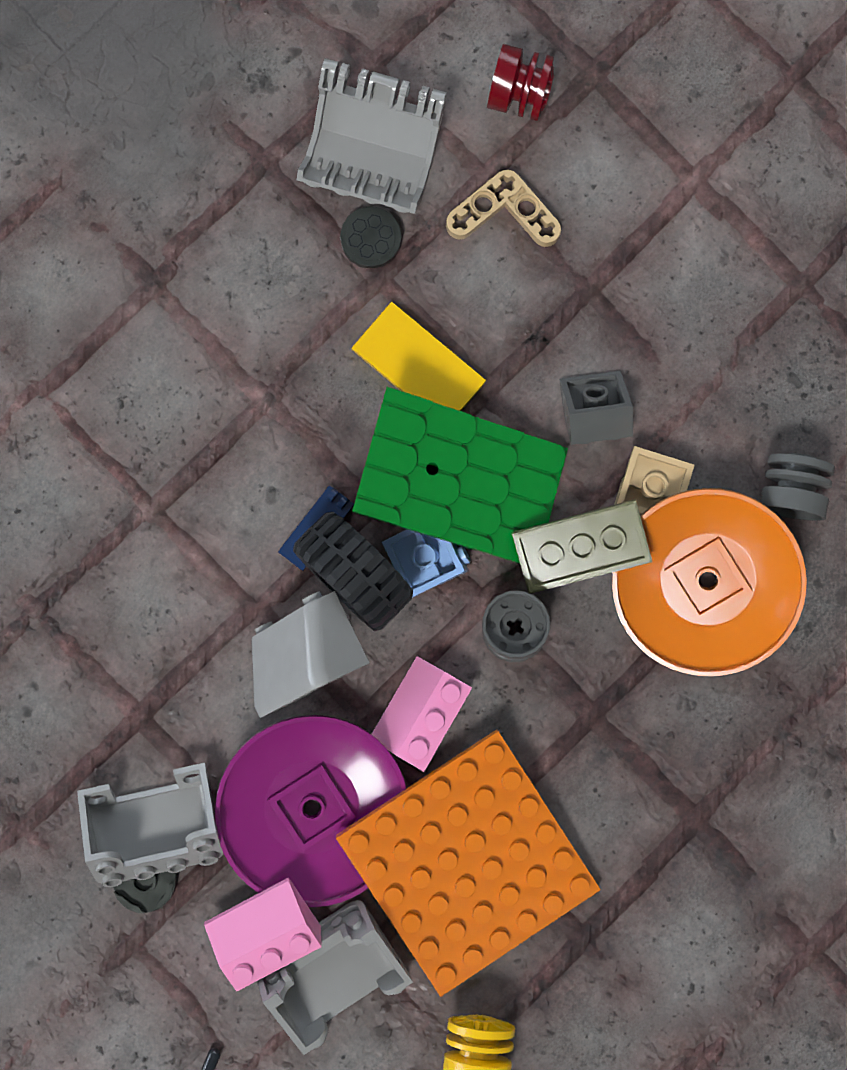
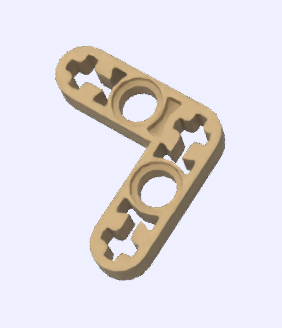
M503 170L497 173L452 210L446 220V228L449 235L458 240L465 239L505 207L540 246L549 247L554 245L561 232L558 220L519 175L511 170ZM504 180L506 183L512 181V191L504 189L499 193L498 199L501 201L498 202L495 193L500 190L501 181ZM481 197L488 198L492 203V208L487 212L478 211L475 207L477 199ZM523 201H529L535 206V212L530 216H524L519 212L518 205ZM466 208H469L473 216L466 221V229L463 230L461 227L454 229V219L457 218L461 221L468 216ZM540 214L543 215L540 223L545 228L550 226L553 228L551 238L548 235L543 237L540 235L542 228L537 222L533 226L530 225Z

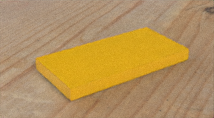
M392 301L352 347V351L400 391L459 411L463 410L486 383L482 376Z

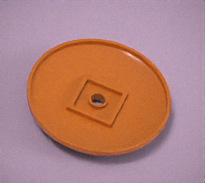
M702 488L669 496L650 507L640 516L652 562L613 572L612 589L620 621L628 635L643 652L660 664L682 673L697 676H722L737 673L759 664L771 656L788 639L800 618L804 606L807 585L806 568L795 537L776 513L766 505L745 494L719 488ZM705 572L714 573L717 576L716 584L709 588L703 587L699 583L701 574Z

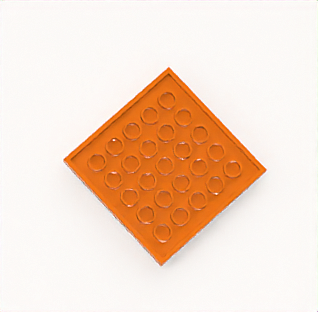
M497 729L335 835L336 840L440 997L601 890Z

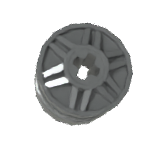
M798 453L769 455L767 464L774 469L765 471V477L778 483V486L763 487L760 502L781 517L807 521L826 520L829 498L817 493L816 490L832 487V481L825 477L834 475V464L810 455Z
M508 591L496 596L487 606L482 620V634L488 650L497 658L507 662H523L534 657L543 648L550 631L549 615L544 604L534 595L524 591ZM516 621L521 623L520 630L523 633H515L514 636H511L509 634L510 628L507 624L514 625Z

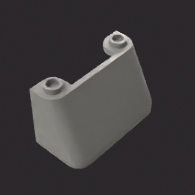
M320 591L302 599L304 606L273 624L271 621L254 629L257 634L252 637L254 707L260 718L303 699L326 684L369 664L335 591L325 596H322Z
M352 901L319 922L321 925V948L257 981L263 1004L303 1055L320 1047L325 1042L328 1034L327 1021L378 987L385 995H395L401 993L408 985L413 983L407 969L362 901Z

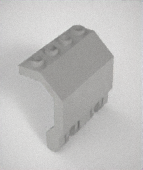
M325 58L318 86L319 99L313 134L306 156L298 168L296 180L304 182L310 187L326 188L342 196L350 195L364 199L370 204H382L392 207L398 212L415 214L433 161L447 92L433 89L428 108H426L430 87L422 86L418 95V104L407 103V97L410 92L409 81H402L398 100H396L400 79L372 72L368 90L366 91L369 70L362 68L358 75L357 88L347 86L350 65L342 63L338 75L339 62Z

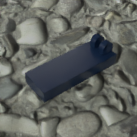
M329 485L278 553L304 572L307 567L293 552L295 542L324 513L332 511L344 519L354 507V503Z

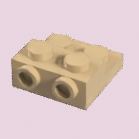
M634 446L614 505L636 499L641 516L659 501L687 491L695 465Z

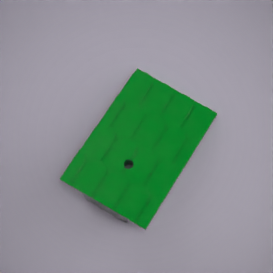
M386 387L352 512L520 564L512 532L549 522L568 448L434 403V401ZM435 468L438 470V473L430 475L426 469Z

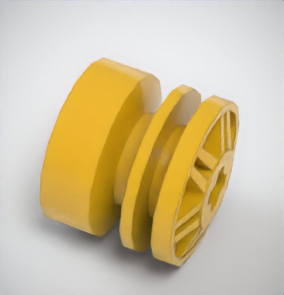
M461 1015L448 1018L447 1030L452 1033L446 1035V1043L459 1050L444 1053L443 1070H511V1060L499 1054L513 1051L514 1044L508 1040L515 1037V1026L513 1024L485 1015Z

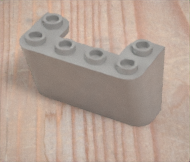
M205 763L173 769L177 784L115 797L110 784L77 791L85 863L95 881L103 884L104 887H116L123 881L131 879L146 880L152 878L154 874L167 871L177 873L189 866L197 864L207 866L218 861V858L223 855V851L220 846L215 821V806ZM191 774H199L195 777H186ZM103 795V797L100 798H91L93 796Z

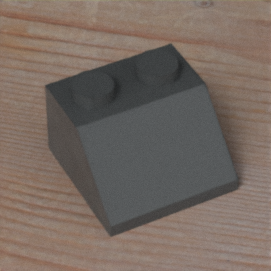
M621 371L559 379L565 424L571 445L588 444L590 442L610 439L618 440L633 436V405Z

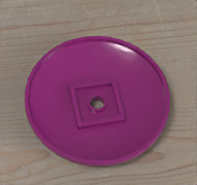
M323 715L296 716L281 720L260 730L246 741L232 757L223 773L215 803V821L220 846L236 874L258 893L289 877L308 907H322L343 902L364 892L368 887L336 840L335 835L406 789L405 781L397 763L387 748L372 734L356 724ZM308 800H316L320 803L321 809L315 815H307L302 810L304 803Z

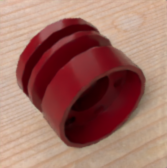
M503 44L494 72L487 108L507 113L512 101H518V116H524L526 105L529 104L533 105L530 119L538 121L539 115L547 106L554 79V57L547 55L543 69L538 68L539 53L534 52L527 65L522 63V48Z

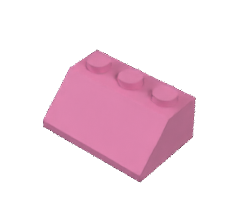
M417 656L372 735L388 751L424 772L472 687Z
M289 877L204 922L219 967L236 992L322 947L321 925Z

